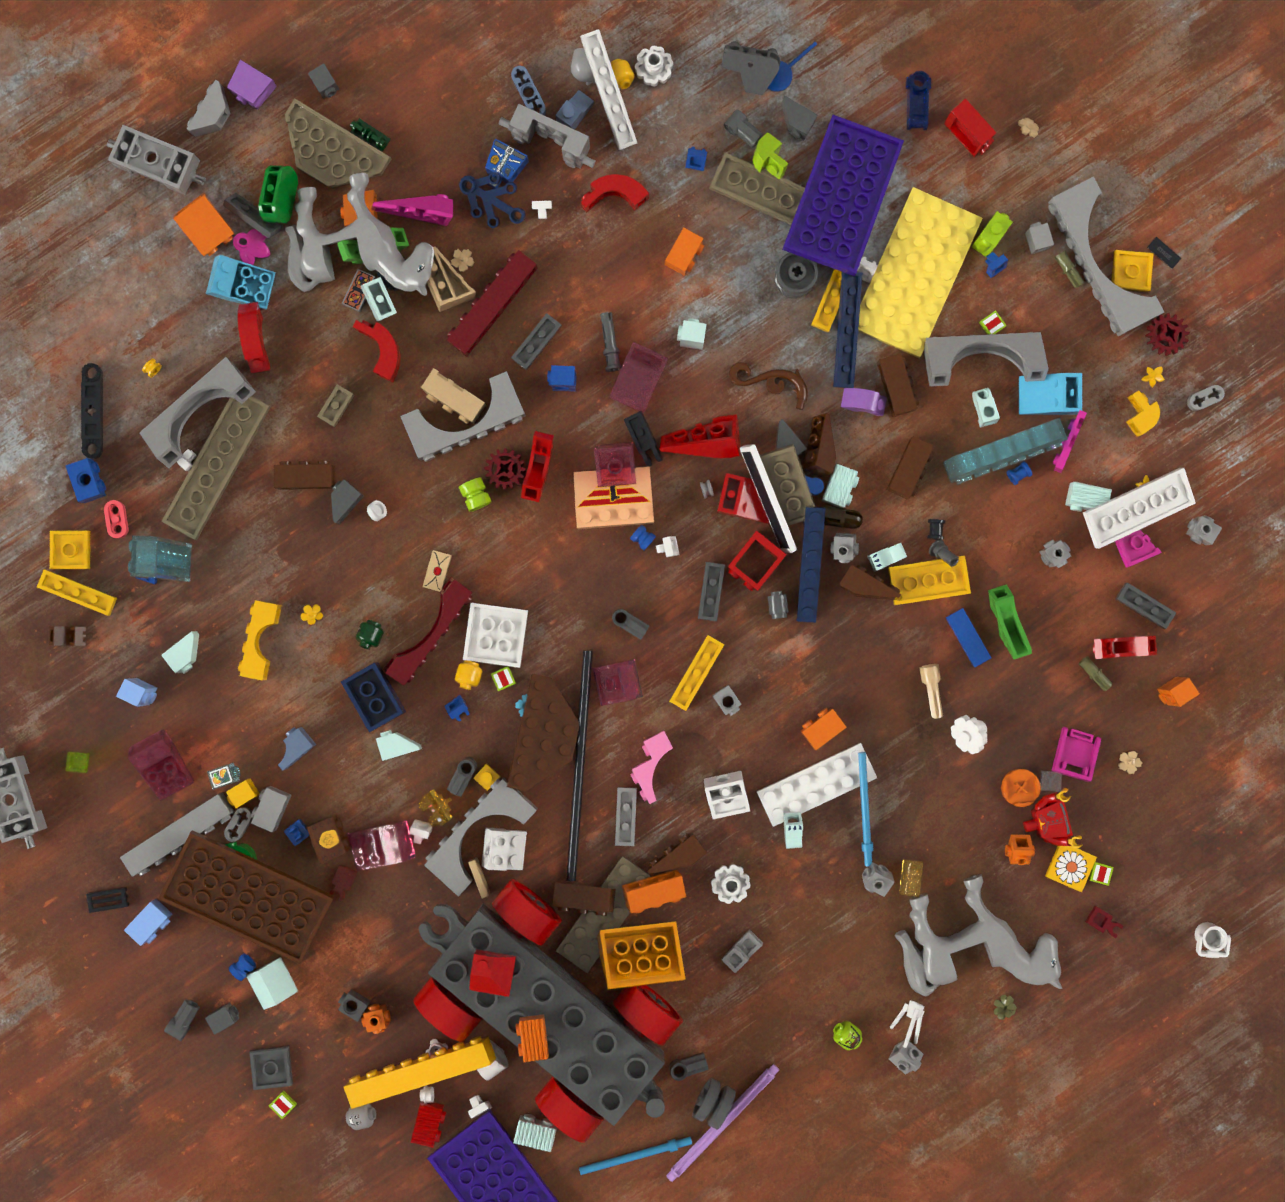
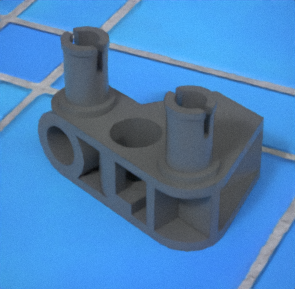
M733 41L725 45L721 65L725 69L741 72L745 92L763 95L779 71L780 57L774 48L768 50L740 46L738 42Z

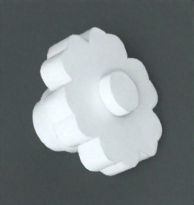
M651 46L650 50L642 49L637 55L635 72L639 79H644L645 85L655 87L658 85V82L664 84L671 77L673 61L671 55L664 53L662 47Z
M967 715L957 718L954 721L955 724L951 726V735L956 739V745L963 752L969 751L970 754L982 751L984 745L988 742L986 724L975 717L970 719Z
M731 864L727 867L722 865L715 871L716 878L711 880L712 891L718 894L720 901L730 904L733 900L740 902L747 896L746 890L751 886L750 878L747 874H743L744 871L741 866Z

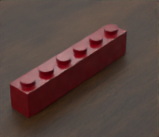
M518 250L516 254L512 253L509 256L508 264L504 269L500 268L497 271L496 279L492 284L489 282L485 286L484 294L481 298L477 297L471 305L473 308L469 313L465 312L459 321L461 323L457 328L453 327L447 336L449 338L447 341L466 357H468L538 269L537 264Z

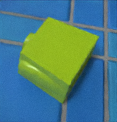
M997 211L971 247L985 257L989 255L1013 223L1009 216Z

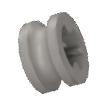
M707 480L706 483L700 482L704 499L709 495L711 497L714 496L710 481Z

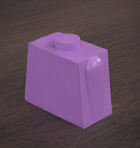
M240 60L227 88L236 96L235 99L241 104H249L258 110L277 86L271 78Z

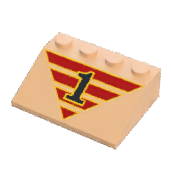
M650 467L574 472L577 529L654 524Z

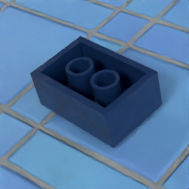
M378 662L341 681L369 732L406 713Z

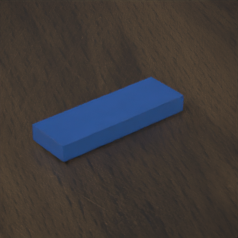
M963 608L945 617L973 667H977L991 659L990 654Z

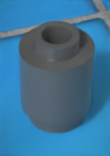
M782 591L771 592V596L767 597L769 615H772V619L786 618L788 613L787 595H783Z

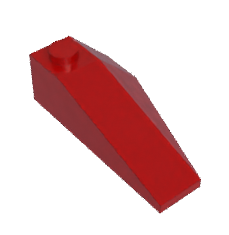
M737 414L716 417L712 419L713 422L705 425L699 423L693 429L687 431L681 429L661 436L660 451L720 459L740 456Z

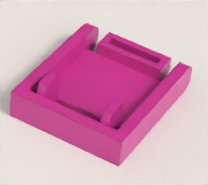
M1063 727L1052 772L1091 782L1101 738L1096 737L1093 744L1094 735L1070 729L1067 736L1068 728ZM1067 764L1082 768L1081 773L1078 774L1065 770Z

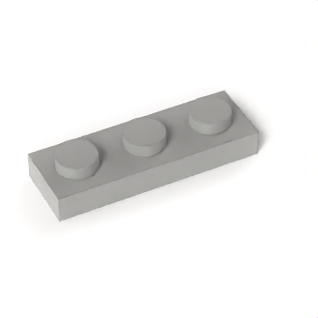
M617 788L615 846H634L637 788Z

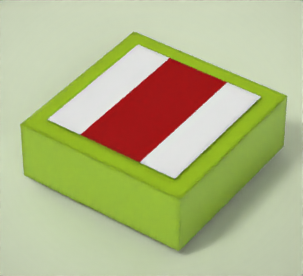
M996 310L979 322L987 335L996 334L1006 327V324Z
M509 666L491 673L498 691L516 684Z
M1095 862L1088 880L1109 886L1114 867Z
M283 1090L269 1107L283 1119L297 1103Z

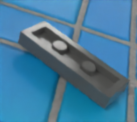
M234 193L224 200L223 206L268 239L280 232L282 225L265 222L260 216L259 209L239 194Z
M546 313L511 359L527 371L562 325Z
M706 562L698 619L717 622L725 564Z
M1124 583L1115 598L1163 629H1167L1176 614L1175 611L1129 583Z

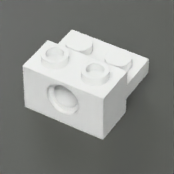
M741 771L704 779L705 792L713 819L750 811Z
M486 828L482 866L487 870H523L527 832L506 830L504 828Z

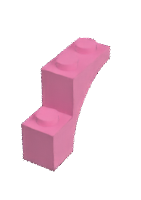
M664 730L643 741L645 745L642 748L646 756L651 755L652 758L633 767V773L630 774L634 783H639L642 790L639 792L644 802L648 800L649 804L657 801L652 786L655 767L661 757L673 749Z

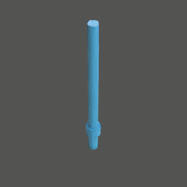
M858 752L863 842L861 844L862 851L864 852L865 866H870L872 864L873 842H871L866 752Z
M691 1136L679 1140L671 1139L665 1144L579 1167V1171L583 1175L666 1151L674 1152L678 1148L691 1145L692 1139Z

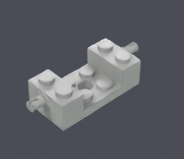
M518 104L511 121L503 117L499 120V125L508 128L511 131L512 137H514L513 140L520 144H530L535 131L543 138L547 139L549 137L554 139L556 144L563 146V161L571 168L578 167L581 169L582 164L593 168L596 160L586 157L590 150L589 136L521 104Z
M122 125L116 141L109 139L107 142V147L112 148L108 161L117 168L132 174L135 172L158 181L167 188L186 195L192 182L202 186L205 184L206 178L196 174L200 160L194 153L125 125ZM152 153L156 154V160L148 162V156Z
M0 748L1 843L24 838L27 849L36 846L32 835L46 829L47 825L42 810L35 811L24 777V775L30 774L24 755L7 758L4 748ZM8 794L14 798L12 805L6 803V796Z

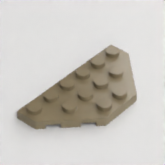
M295 98L285 113L296 167L329 188L349 184V177L357 173H366L369 175V178L381 176L392 160L385 153Z

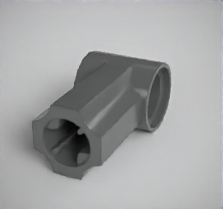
M736 109L723 126L730 134L737 135L753 148L762 138L763 133L748 122L749 120L745 114Z
M623 609L615 610L612 615L614 624L640 640L649 628L648 624ZM619 612H623L626 615V620L623 623H618L615 620V616Z
M464 758L458 764L457 770L447 787L450 793L460 797L463 795L477 769V763L473 758ZM463 763L471 764L472 770L470 772L465 771Z
M185 999L177 1014L167 1024L164 1032L181 1042L191 1027L190 1024L200 1009L198 1004L192 1000Z
M703 1052L681 1060L675 1059L669 1066L672 1078L677 1081H682L688 1076L709 1070ZM676 1066L684 1068L680 1074L674 1073L673 1070Z

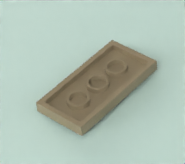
M794 444L759 455L787 525L804 521L805 506H816Z

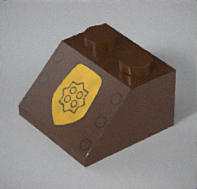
M337 815L307 827L320 864L350 851L349 839L347 836L344 837L342 829H344L343 823L340 818H337Z

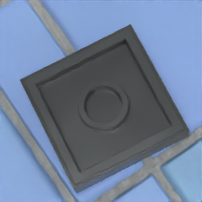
M289 1046L249 1051L253 1090L293 1085Z

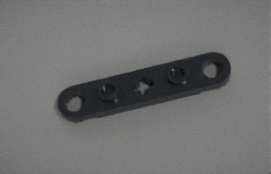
M87 363L81 371V449L83 455L87 458L97 459L103 452V371L100 366L94 363ZM91 368H95L97 371V375L94 378L88 377V371ZM91 406H93V408L96 409V412L93 413V416L90 413H88V410L91 409ZM91 444H95L97 451L91 455L88 452V447Z

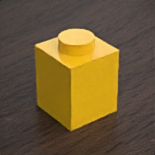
M251 778L226 792L228 802L231 806H235V808L241 807L260 795Z

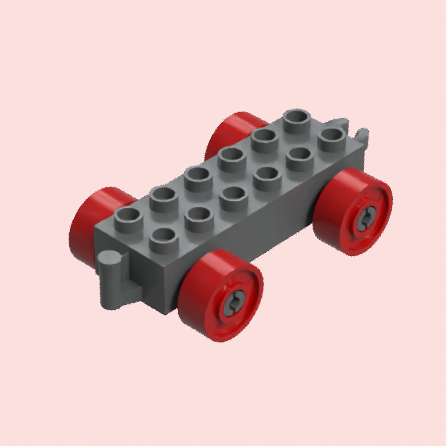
M510 879L492 901V906L499 915L484 903L469 921L462 918L456 909L447 904H437L434 907V914L444 917L449 922V930L441 935L435 933L428 922L424 921L420 924L419 932L422 939L428 945L437 948L442 954L428 972L431 978L413 999L416 1008L429 1023L451 1039L464 1042L481 1020L484 1019L518 1047V1044H521V1036L516 1034V1024L519 1023L520 1017L544 1014L549 1057L547 1060L535 1062L550 1073L552 1077L536 1095L535 1102L553 1125L578 1142L585 1143L604 1119L615 1126L636 1099L646 1102V1113L648 1116L657 1118L664 1113L663 1091L653 1080V1077L665 1064L664 1051L655 1043L665 1045L682 1024L683 1019L660 994L648 985L623 988L613 1000L614 1006L621 1014L619 1015L532 943L543 945L562 920L545 900L515 879ZM476 949L516 956L509 997L469 990L473 956Z

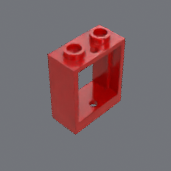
M966 98L950 112L944 123L973 157L979 153L983 155L994 142L993 137L996 135V131Z
M756 531L728 565V573L735 579L741 578L744 581L743 585L750 591H758L787 554ZM754 541L777 558L758 583H755L735 567L736 563Z

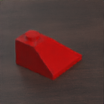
M476 949L473 956L469 990L509 997L516 956Z

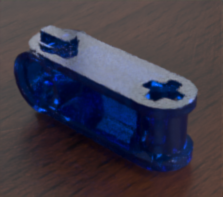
M916 71L906 77L907 130L922 128L923 131H926L929 118L931 78L924 71ZM914 81H921L923 86H916Z

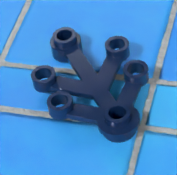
M493 172L479 179H475L473 176H464L460 180L459 188L463 194L468 195L471 215L474 218H480L484 213L482 207L478 206L477 195L482 198L488 218L487 224L490 228H496L500 224V220L495 216L492 205L509 214L511 222L515 224L525 220L526 213L522 208H513L496 197L503 194H514L517 191V185L514 182L485 191L480 186L488 183L498 184L501 180L499 173ZM492 175H496V182L492 181ZM467 182H471V189L467 187ZM509 185H512L514 188L512 192L508 190ZM475 209H478L480 211L479 216L475 214ZM516 212L521 213L520 219L516 217ZM492 218L496 220L495 226L491 224Z

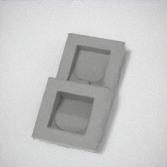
M749 929L721 960L736 973L763 945V942Z

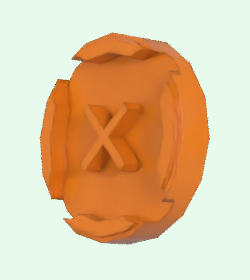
M1018 768L1011 770L1005 775L1001 785L1003 797L1007 802L1017 807H1026L1033 804L1039 797L1041 790L1039 779L1027 769Z

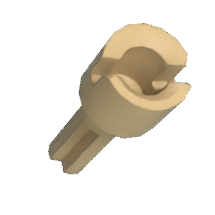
M939 664L924 665L919 667L922 683L926 684L931 716L935 719L943 717L938 688V682L941 680Z

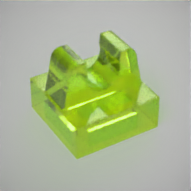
M68 752L66 771L87 773L90 753Z

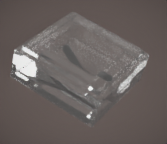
M1041 771V790L1061 792L1062 774L1052 771Z

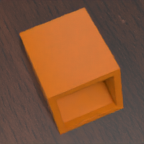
M202 193L173 216L178 226L203 257L206 254L211 256L218 250V245L222 242L225 245L233 239L234 231L205 193Z

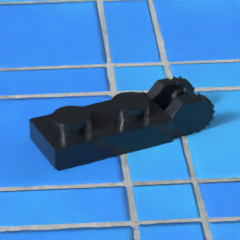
M639 411L625 418L624 422L646 466H652V460L646 452L652 449L655 459L658 462L662 461V455L657 448L658 445L643 412Z

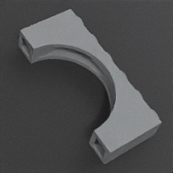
M1041 332L926 338L923 350L929 386L949 385L953 366L962 358L978 353L995 354L1010 360L1021 370L1026 382L1045 381L1049 369Z
M225 357L140 432V435L155 457L166 467L170 468L183 456L180 449V436L186 421L194 411L206 402L220 397L233 398L242 405L256 391L239 369Z
M507 371L489 378L492 388L490 407L484 418L467 430L447 432L437 429L425 420L419 409L400 416L418 459L424 460V462L430 461L435 458L434 455L440 452L442 454L449 453L453 450L452 447L457 445L460 447L465 446L473 438L482 439L488 436L487 433L492 430L498 432L505 429V425L511 422L512 424H517L523 421V417L526 415Z
M505 778L501 781L497 779L490 786L493 790L488 795L484 793L477 801L479 803L477 808L471 807L464 815L467 819L462 824L458 822L451 829L454 833L449 838L445 836L438 845L441 847L437 852L432 850L425 858L427 863L424 866L458 897L473 881V878L464 867L461 856L462 841L468 828L477 820L490 815H506L520 821L524 825L538 809L520 791L506 787L508 780Z

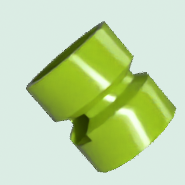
M481 477L459 486L462 496L467 498L465 503L469 512L481 509L492 503L489 494L484 492L486 487Z

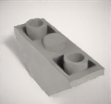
M216 79L213 84L209 85L204 100L199 102L194 117H191L188 121L187 130L195 137L221 130L231 114L224 88Z

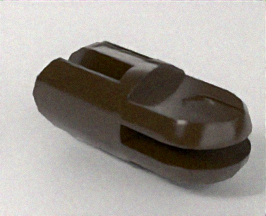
M832 506L823 507L825 508L824 525L855 529L863 523L862 514L858 511Z

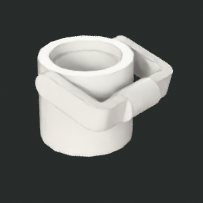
M1204 922L1198 925L1195 930L1196 952L1198 955L1206 958L1227 957L1230 951V935H1227L1225 930L1213 923ZM1202 946L1207 948L1208 950H1201Z
M491 1040L496 1060L489 1066L477 1069L479 1074L488 1081L509 1065L504 1050Z

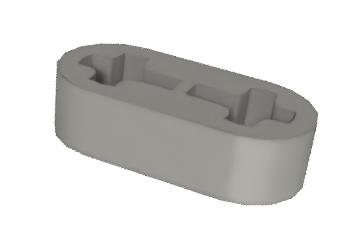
M1213 385L1189 396L1187 406L1192 411H1199L1223 399L1224 389L1219 385ZM1218 392L1216 397L1208 398L1209 394ZM1195 398L1196 400L1200 398H1203L1204 400L1203 402L1199 403V406L1198 404H1193Z
M242 807L234 813L224 831V836L228 841L235 842L243 837L253 819L250 808ZM246 812V817H248V819H244L240 823L239 821L242 816L239 814ZM236 826H238V829L236 831L238 836L236 835L232 837V832H230V830H233L236 828Z

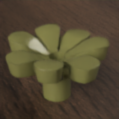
M1002 995L1001 1001H994V1005L998 1007L994 1009V1014L997 1015L998 1019L1004 1020L1005 1017L1010 1018L1015 1014L1017 1007L1013 1003L1014 999L1011 996Z

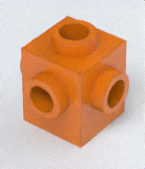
M1030 835L1010 836L1009 843L1005 846V855L1009 857L1010 864H1030L1031 857L1035 855V848L1032 845Z
M386 1004L368 1006L361 1017L362 1025L366 1027L367 1033L373 1032V1034L384 1032L391 1022L390 1011L387 1010Z

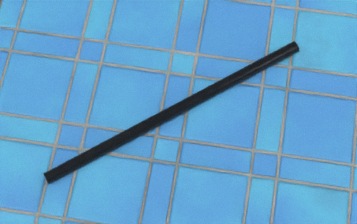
M583 650L578 715L579 731L576 742L566 881H576L593 656V651Z

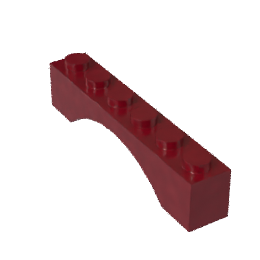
M451 576L440 591L439 612L431 630L413 647L395 653L383 668L384 672L403 686L407 682L410 683L415 676V670L423 666L427 659L426 655L429 651L432 652L436 648L437 640L440 636H444L448 632V625L452 620L455 621L461 613L459 610L463 605L466 606L470 602L473 592Z

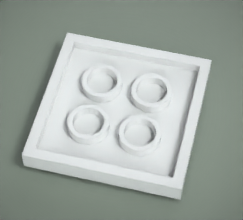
M471 603L463 660L520 668L528 610Z

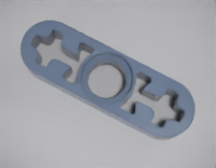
M516 66L511 72V77L524 105L534 110L532 102L535 101L537 107L540 108V114L545 116V104L527 69L523 66ZM518 72L524 74L523 79L525 83L523 85L520 78H516ZM527 88L533 89V96L525 97L523 95L524 90Z

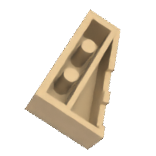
M433 247V265L427 284L439 312L475 299L476 292L456 272L443 254L436 247Z
M433 368L421 386L423 391L428 394L426 398L435 404L439 401L443 404L442 408L451 414L453 411L460 415L458 418L464 423L468 424L470 421L474 424L486 407L485 402L455 384L451 379H447L439 374V371Z

